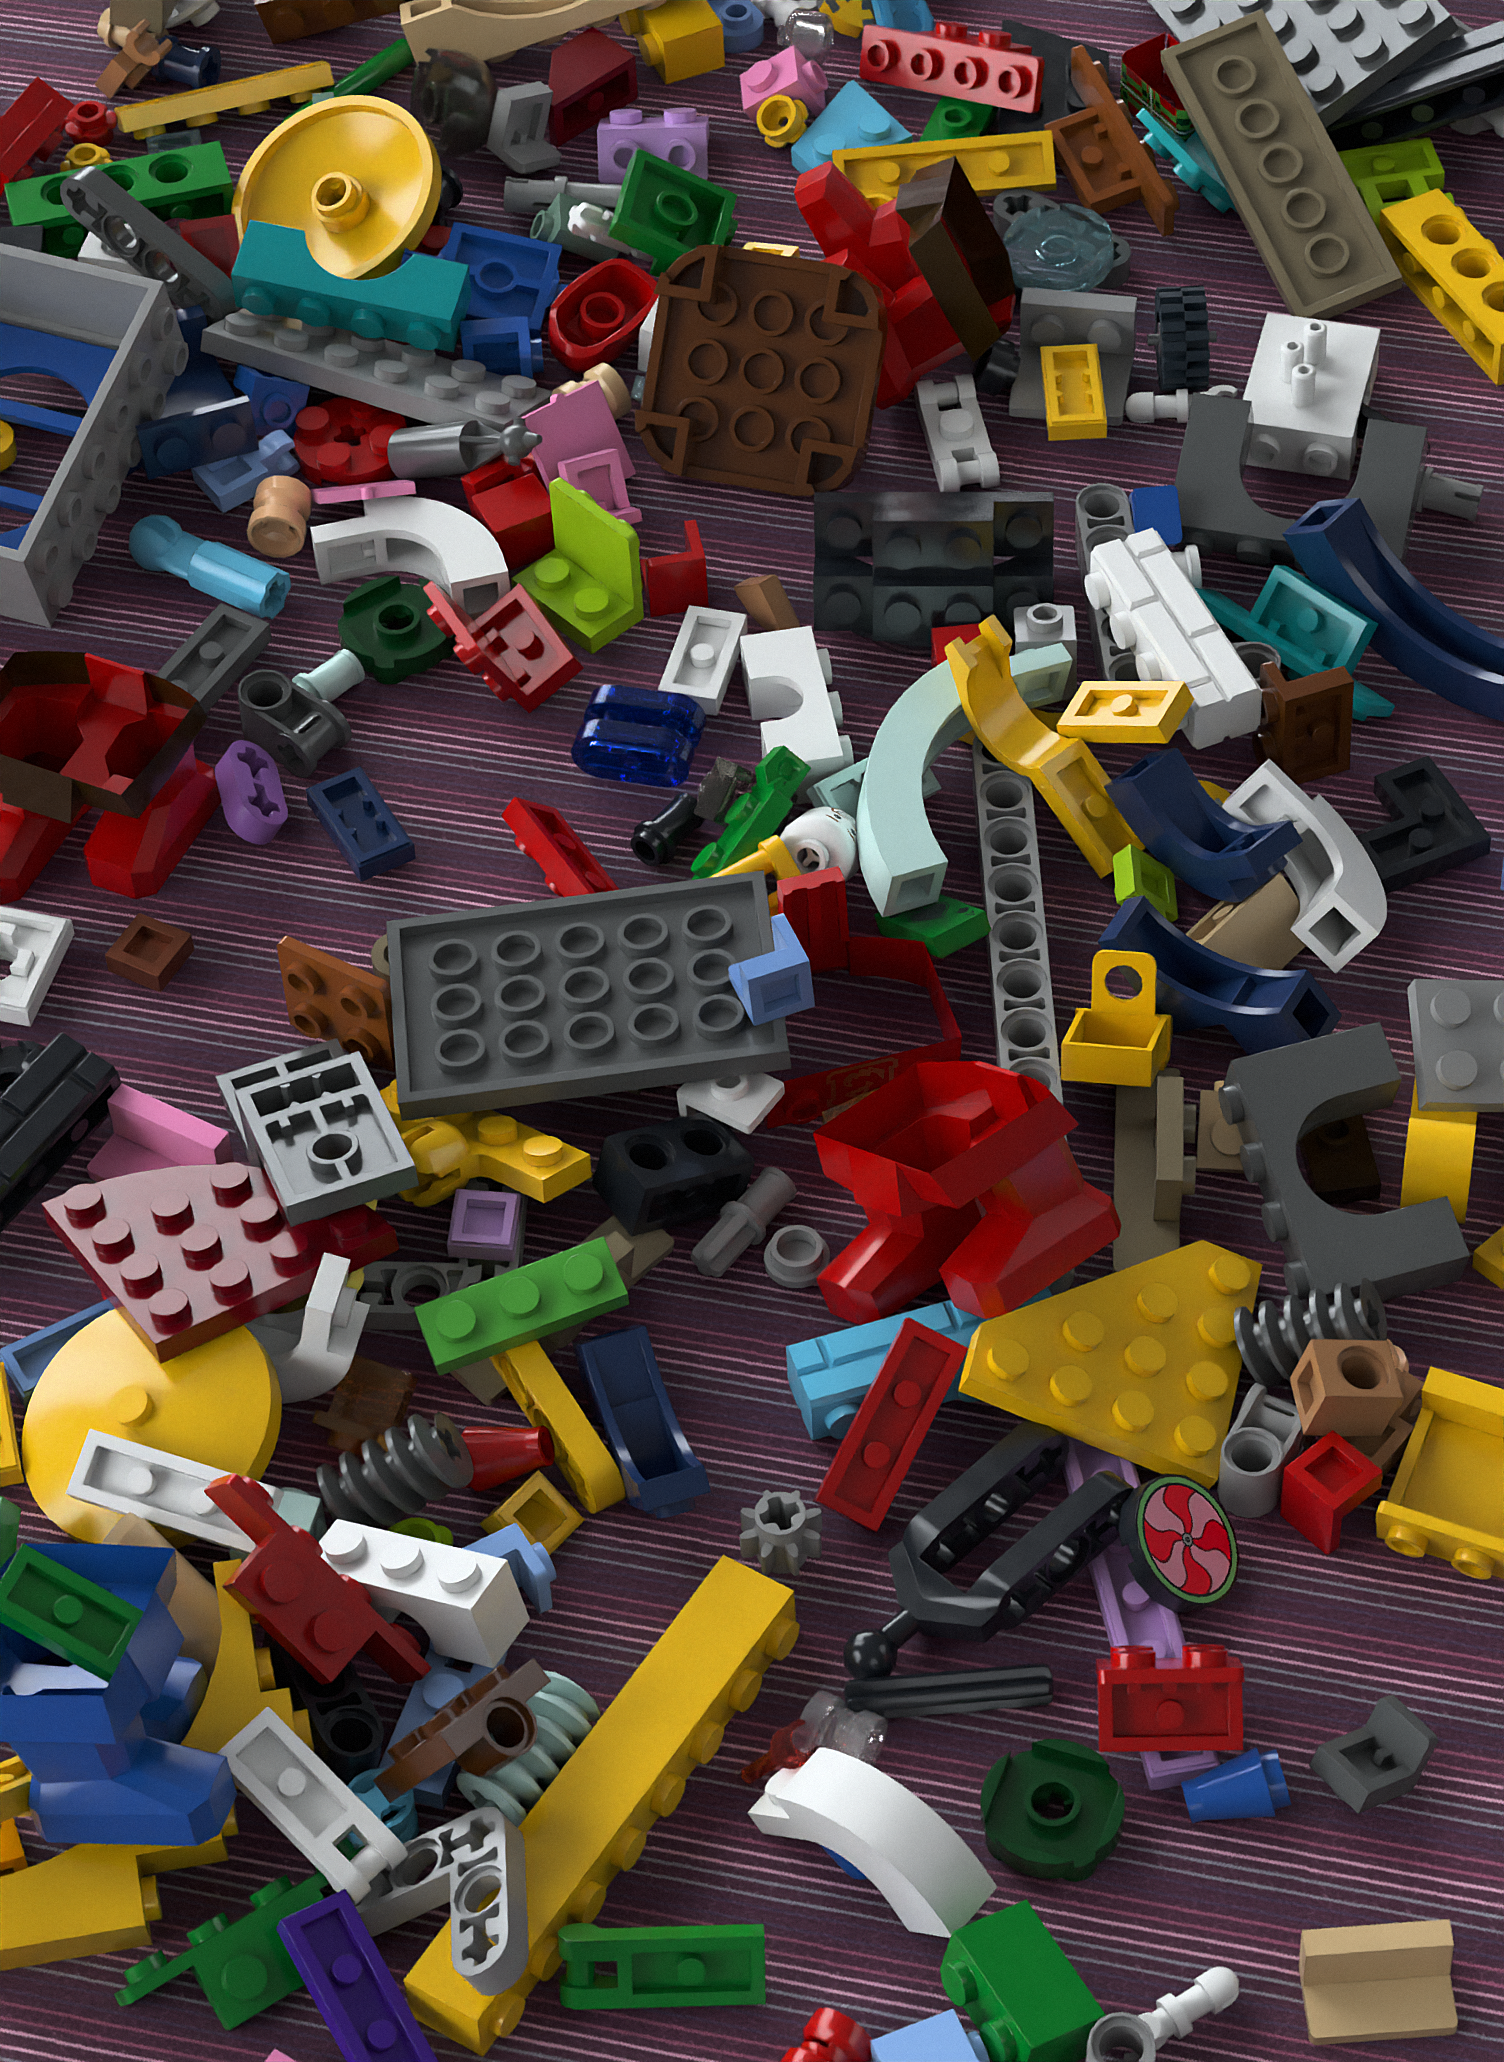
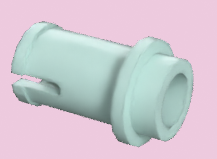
M342 649L311 673L297 674L292 679V682L317 698L332 702L353 685L363 681L365 673L356 656L350 651Z

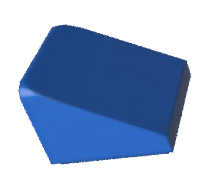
M1165 485L1134 488L1128 497L1134 532L1138 533L1153 528L1159 533L1168 548L1178 545L1182 541V527L1176 486Z

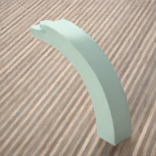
M1062 643L1039 649H1026L1017 655L1009 656L1012 678L1020 697L1029 709L1062 700L1073 661ZM948 659L920 677L897 700L877 731L869 754L856 814L857 851L860 868L869 894L882 918L938 902L948 860L936 841L926 817L922 797V779L929 767L948 746L967 732L973 730L964 713Z

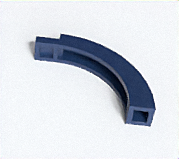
M1360 498L1318 501L1283 533L1294 556L1313 583L1378 623L1368 645L1381 657L1418 684L1446 700L1477 714L1504 722V639L1472 624L1427 590L1389 548L1375 527Z

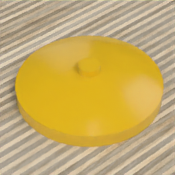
M349 95L324 100L311 105L275 128L254 151L243 169L235 189L231 214H235L240 246L251 219L304 230L307 247L314 260L326 271L336 276L351 280H371L388 275L401 265L405 248L411 251L415 250L433 221L441 194L442 173L440 159L431 138L416 119L405 109L393 102L373 96Z
M116 1309L105 1313L81 1329L55 1355L43 1372L29 1401L22 1431L21 1452L26 1481L34 1499L51 1521L72 1539L81 1544H101L118 1521L125 1516L76 1500L66 1494L89 1429L226 1472L235 1473L239 1476H247L259 1482L275 1450L281 1424L282 1397L275 1366L262 1343L244 1324L160 1364ZM151 1524L175 1549L198 1540V1538Z

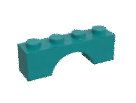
M251 219L231 272L236 307L244 308L253 314L261 316L273 314L297 319L313 327L330 326L354 331L366 338L376 339L383 337L407 342L423 350L440 349L454 352L461 332L460 321H464L472 297L470 271L467 264L413 254L400 268L383 277L371 280L345 279L326 271L314 260L307 247L304 230Z

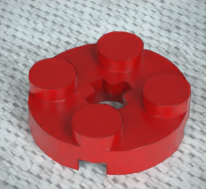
M343 396L325 401L317 406L306 407L296 415V431L293 437L295 457L300 465L299 470L312 483L322 486L321 479L328 482H337L339 486L389 481L395 476L388 460V443L391 435L396 430L407 428L404 417L401 414ZM359 440L360 445L351 447L346 441Z

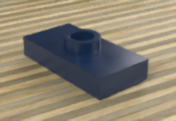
M361 766L305 789L308 805L360 882L416 859L413 842Z

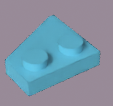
M852 80L844 85L791 148L792 166L803 174L831 160L833 162L832 150L912 143V134L861 86Z

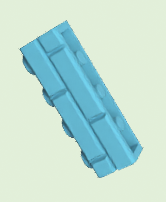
M1046 1287L1015 1310L1052 1297L1049 1288ZM948 1300L786 1346L789 1386L797 1406L801 1410V1415L811 1440L830 1435L836 1439L845 1438L905 1318L909 1317L969 1348L971 1336L980 1324L993 1318L983 1319L954 1307L952 1300ZM967 1353L942 1403L955 1399H960L964 1402L979 1401V1399L958 1391Z

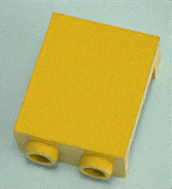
M1430 1366L1421 1390L1422 1407L1387 1500L1380 1501L1376 1511L1377 1537L1384 1539L1387 1546L1394 1551L1406 1556L1419 1558L1423 1557L1426 1553L1450 1561L1456 1570L1467 1576L1477 1579H1489L1493 1575L1504 1579V1389Z

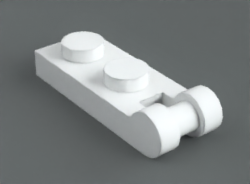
M268 1706L216 1753L227 1756L234 1784L319 1869L336 1892L343 1889L347 1891L354 1906L371 1891L369 1882L384 1868L392 1871L408 1856L404 1845L389 1828ZM352 1831L363 1842L365 1847L349 1861L335 1846Z

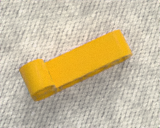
M1416 1075L1407 1133L1400 1208L1447 1196L1458 1224L1465 1225L1477 1112L1419 1111Z

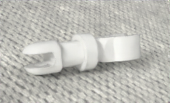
M1219 385L1199 393L1214 396L1227 395L1234 398L1238 394V389L1230 385ZM1176 389V395L1153 396V392L1134 393L1128 397L1125 403V412L1127 417L1136 423H1154L1155 418H1177V423H1187L1193 394H1188V389Z
M1225 1967L1212 1968L1195 1978V1985L1177 1997H1174L1171 1993L1164 1995L1156 2001L1158 2009L1152 2013L1146 2012L1139 2015L1138 2017L1148 2024L1154 2034L1156 2050L1172 2035L1181 2039L1193 2031L1192 2022L1212 2011L1214 2014H1217L1231 2005L1239 1994V1981L1236 1974ZM1136 2052L1125 2053L1124 2062H1138L1141 2059Z

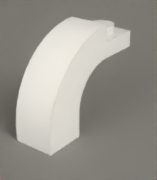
M411 496L363 500L365 516L310 527L316 570L321 585L387 571L415 573L433 580L442 587L451 599L473 620H476L510 591L509 573L505 559L493 535L485 526L469 514L439 501Z
M1268 759L1226 799L1222 807L1232 817L1249 825H1263L1291 820L1303 842L1284 855L1288 864L1283 870L1292 882L1300 903L1299 915L1290 930L1336 974L1379 935L1387 918V901L1384 888L1367 852L1334 808L1320 794L1312 800L1272 760Z
M324 1252L305 1308L283 1314L266 1313L244 1324L262 1343L270 1355L280 1383L282 1404L308 1400L329 1391L345 1377L351 1366L370 1305L355 1301L357 1289L346 1287L350 1259Z
M819 1747L804 1765L791 1763L788 1767L778 1771L767 1782L763 1796L747 1812L762 1834L812 1841L831 1849L848 1860L879 1889L905 1927L911 1932L951 1938L952 1932L965 1926L997 1888V1885L971 1849L935 1811L888 1775L859 1759L841 1752Z

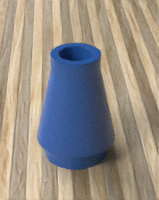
M1256 1746L1193 1779L1181 1781L1192 1824L1205 1820L1276 1817L1275 1809L1291 1805L1276 1749L1258 1753Z

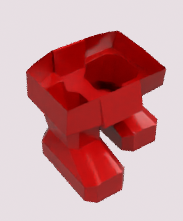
M947 1061L915 1064L813 1132L824 1175L854 1193L855 1203L863 1206L870 1223L816 1278L831 1314L857 1325L881 1320L943 1279L955 1308L983 1319L998 1317L1012 1312L1120 1236L1122 1224L1112 1198L1084 1181L1064 1138L1079 1123L1044 1084L1034 1078L981 1061Z

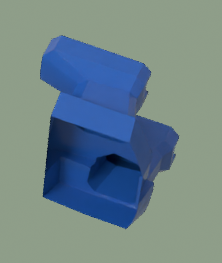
M25 1544L144 1611L109 1683L0 1622V1742H8L32 1775L28 1805L36 1831L46 1842L168 1846H198L219 1835L237 1796L227 1756L180 1745L188 1734L204 1701L208 1682L201 1663L193 1658L177 1656L185 1638L167 1609L177 1585L175 1548L113 1544ZM17 1551L0 1568V1580Z

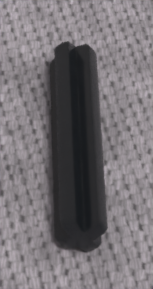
M1046 1663L850 1679L845 1682L844 1687L846 1714L848 1719L852 1721L1048 1705L1052 1702L1054 1695L1052 1672L1050 1666Z

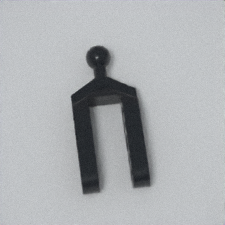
M1027 1419L919 1511L907 1526L903 1539L887 1552L901 1610L880 1629L867 1628L853 1633L844 1644V1667L854 1679L890 1676L897 1664V1650L917 1632L926 1636L986 1643L1001 1629L1009 1630L1017 1627L1120 1537L1119 1523L1122 1505L1135 1488L1112 1471L1105 1470L1096 1473L990 1565L965 1594L944 1578L942 1574L954 1567L1053 1480L1067 1460L1069 1453V1441L1067 1438L1047 1425Z

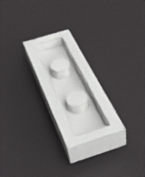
M89 1429L68 1485L67 1495L76 1500L123 1515L132 1512L140 1518L146 1519L151 1524L248 1555L257 1547L204 1492L213 1480L232 1473ZM258 1482L271 1495L274 1501L271 1508L277 1513L284 1492L277 1487Z

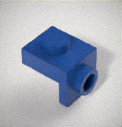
M528 316L460 321L463 360H473L482 363L486 367V371L501 376L521 374V376L533 379V373L544 372L541 338L530 339Z

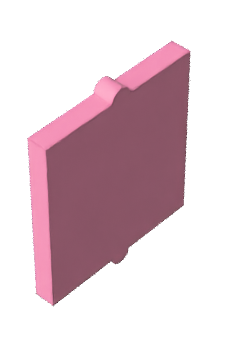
M598 380L592 381L566 395L562 393L554 394L551 396L549 404L521 417L525 419V426L532 433L542 436V443L535 446L531 452L549 495V483L560 477L557 462L609 448L618 449L624 479L636 474Z
M403 479L311 489L313 502L326 504L416 494L415 482Z

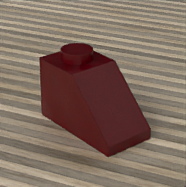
M593 26L552 51L548 88L554 91L548 115L549 136L552 145L558 148L600 122V119L610 116V111L621 109L638 99L635 55Z

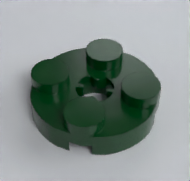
M400 576L377 578L356 588L343 603L344 614L340 620L338 619L341 648L354 654L360 661L364 671L373 673L374 679L379 683L386 685L400 683L407 675L417 674L430 669L444 658H448L455 653L453 647L457 644L455 640L456 635L454 634L448 638L426 612L433 605V602L423 590V587L430 580L418 578V586L414 584H400ZM440 587L449 596V594L442 587ZM395 622L399 626H409L400 630H390L387 625Z
M1045 1739L1032 1742V1750L1021 1752L1011 1758V1752L998 1759L984 1780L981 1790V1822L986 1835L987 1849L994 1858L1004 1861L1010 1867L1027 1875L1046 1879L1063 1878L1072 1882L1086 1880L1093 1875L1097 1864L1105 1860L1113 1852L1123 1832L1125 1796L1121 1784L1118 1786L1117 1781L1109 1773V1764L1102 1756L1082 1744L1061 1739ZM1053 1797L1064 1800V1811L1071 1812L1063 1818L1050 1820L1041 1817V1813H1036L1033 1807L1035 1804L1047 1806Z

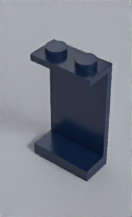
M200 304L176 310L177 322L184 342L188 345L189 354L183 373L180 376H175L166 394L165 409L161 418L135 425L142 455L140 464L148 480L259 450L248 396L236 398L215 356L201 351L202 331L208 325L206 315Z

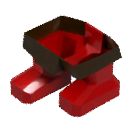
M956 156L916 170L909 183L899 185L897 198L878 207H875L831 160L798 176L794 195L801 214L826 256V259L820 262L834 263L860 272L871 283L876 284L882 290L884 304L887 308L888 334L875 405L880 410L906 400L921 376L961 353L967 351L971 360L975 362L1010 329L1016 293L1009 253Z
M29 651L13 653L0 671V905L20 900L82 815L92 807L104 810L83 848L86 868L92 885L135 900L158 893L221 803L213 767L196 759L194 755L193 741L208 719L195 697L163 678L85 652Z

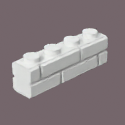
M1150 528L1129 535L1126 541L1123 542L1119 538L1095 546L1091 552L1090 574L1086 575L1084 580L1086 593L1090 603L1096 610L1105 608L1110 616L1112 635L1118 647L1122 650L1130 648L1135 655L1136 669L1140 681H1184L1195 698L1176 731L1182 729L1192 746L1196 747L1197 750L1220 743L1228 735L1232 739L1256 731L1261 721L1262 690L1159 533Z

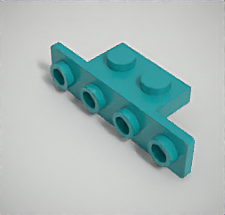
M1274 566L1251 612L1216 590L1195 588L1223 632H1228L1230 629L1244 638L1243 642H1262L1273 647L1278 652L1281 663L1290 668L1287 676L1291 680L1343 665L1350 676H1352L1378 626V623L1288 566ZM1352 678L1354 680L1352 718L1365 721L1367 716L1390 717L1395 705Z

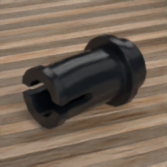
M678 793L672 802L651 821H641L634 828V837L631 839V848L639 860L649 866H657L659 863L667 864L675 857V848L706 820L705 810L698 800L690 794Z

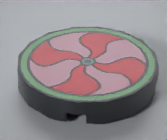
M1163 1474L1131 1491L1122 1505L1119 1535L1121 1547L1129 1544L1130 1554L1134 1562L1127 1565L1139 1586L1153 1601L1173 1612L1188 1613L1192 1610H1202L1226 1598L1237 1580L1240 1556L1235 1530L1218 1500L1205 1486L1186 1475Z

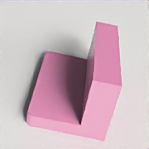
M121 1084L107 1100L114 1134L89 1162L87 1170L91 1179L100 1182L140 1171L174 1166L222 1165L234 1162L228 1131L125 1084Z

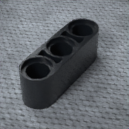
M265 1630L263 1647H270L276 1689L272 1690L289 1688L294 1711L308 1709L314 1753L346 1786L357 1775L370 1769H378L384 1728L351 1660L331 1683L321 1685Z

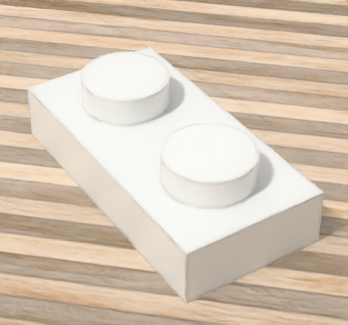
M689 605L658 688L659 706L718 715L741 651L740 636H745L748 631L747 614Z

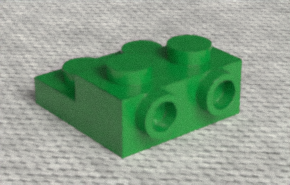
M637 148L628 163L608 236L654 257L649 274L659 278L661 272L665 273L680 255L697 248V245L719 244L729 246L738 226V220L732 218L737 195Z

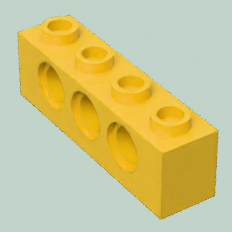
M1439 188L1381 209L1379 233L1403 277V282L1495 385L1504 384V259L1498 254L1493 242L1484 238L1468 221L1465 212L1459 206H1454Z

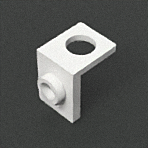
M764 1073L684 1083L676 1092L679 1114L686 1117L696 1114V1110L746 1134H750L785 1094L784 1083Z

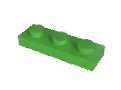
M602 1236L413 1308L437 1372L441 1376L629 1305V1298L606 1240Z

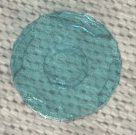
M1060 204V210L1052 209L1046 211L1045 206L1031 209L1015 219L1004 234L1003 244L1009 253L1014 283L1022 290L1025 287L1085 293L1101 283L1113 267L1115 246L1108 222L1095 211L1076 204Z

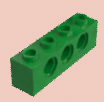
M220 141L93 166L104 172L179 236H181L179 222L231 214L234 192ZM80 169L4 184L12 227L43 225L49 255L65 259L78 257L90 231L67 211L62 202L60 187L66 178Z

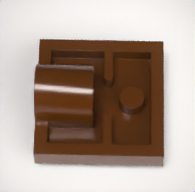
M534 1658L511 1674H509L503 1664H500L473 1686L466 1688L434 1713L435 1716L423 1726H418L388 1749L387 1753L394 1763L374 1778L373 1782L388 1802L391 1803L453 1760L466 1772L475 1776H490L527 1753L535 1744L538 1733L537 1721L526 1701L551 1682V1680ZM488 1731L493 1735L495 1741L491 1738Z

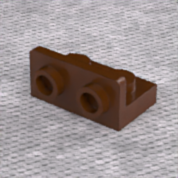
M1274 661L1261 664V721L1258 726V732L1252 735L1253 751L1259 765H1263L1268 759L1272 760L1296 785L1349 770L1354 680L1345 666L1286 682Z

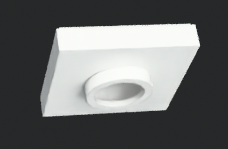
M0 906V959L12 962V965L9 966L11 975L0 980V1021L31 1027L75 934L71 919Z

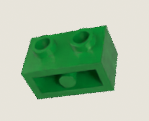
M1027 1899L952 1932L939 1971L942 1984L950 2000L958 2007L963 2006L979 2030L980 2038L992 2062H1076L1087 2057V2042L1090 2031L1098 2020L1105 2017L1106 2014Z

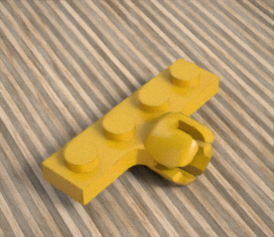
M393 1080L390 1086L379 1091L415 1164L419 1186L397 1192V1194L403 1200L413 1202L415 1206L430 1207L455 1194L456 1189H464L470 1178L480 1176L491 1178L542 1203L552 1200L592 1177L590 1154L568 1145L556 1137L546 1135L526 1126L512 1117L489 1109L402 1121L398 1106L397 1080Z

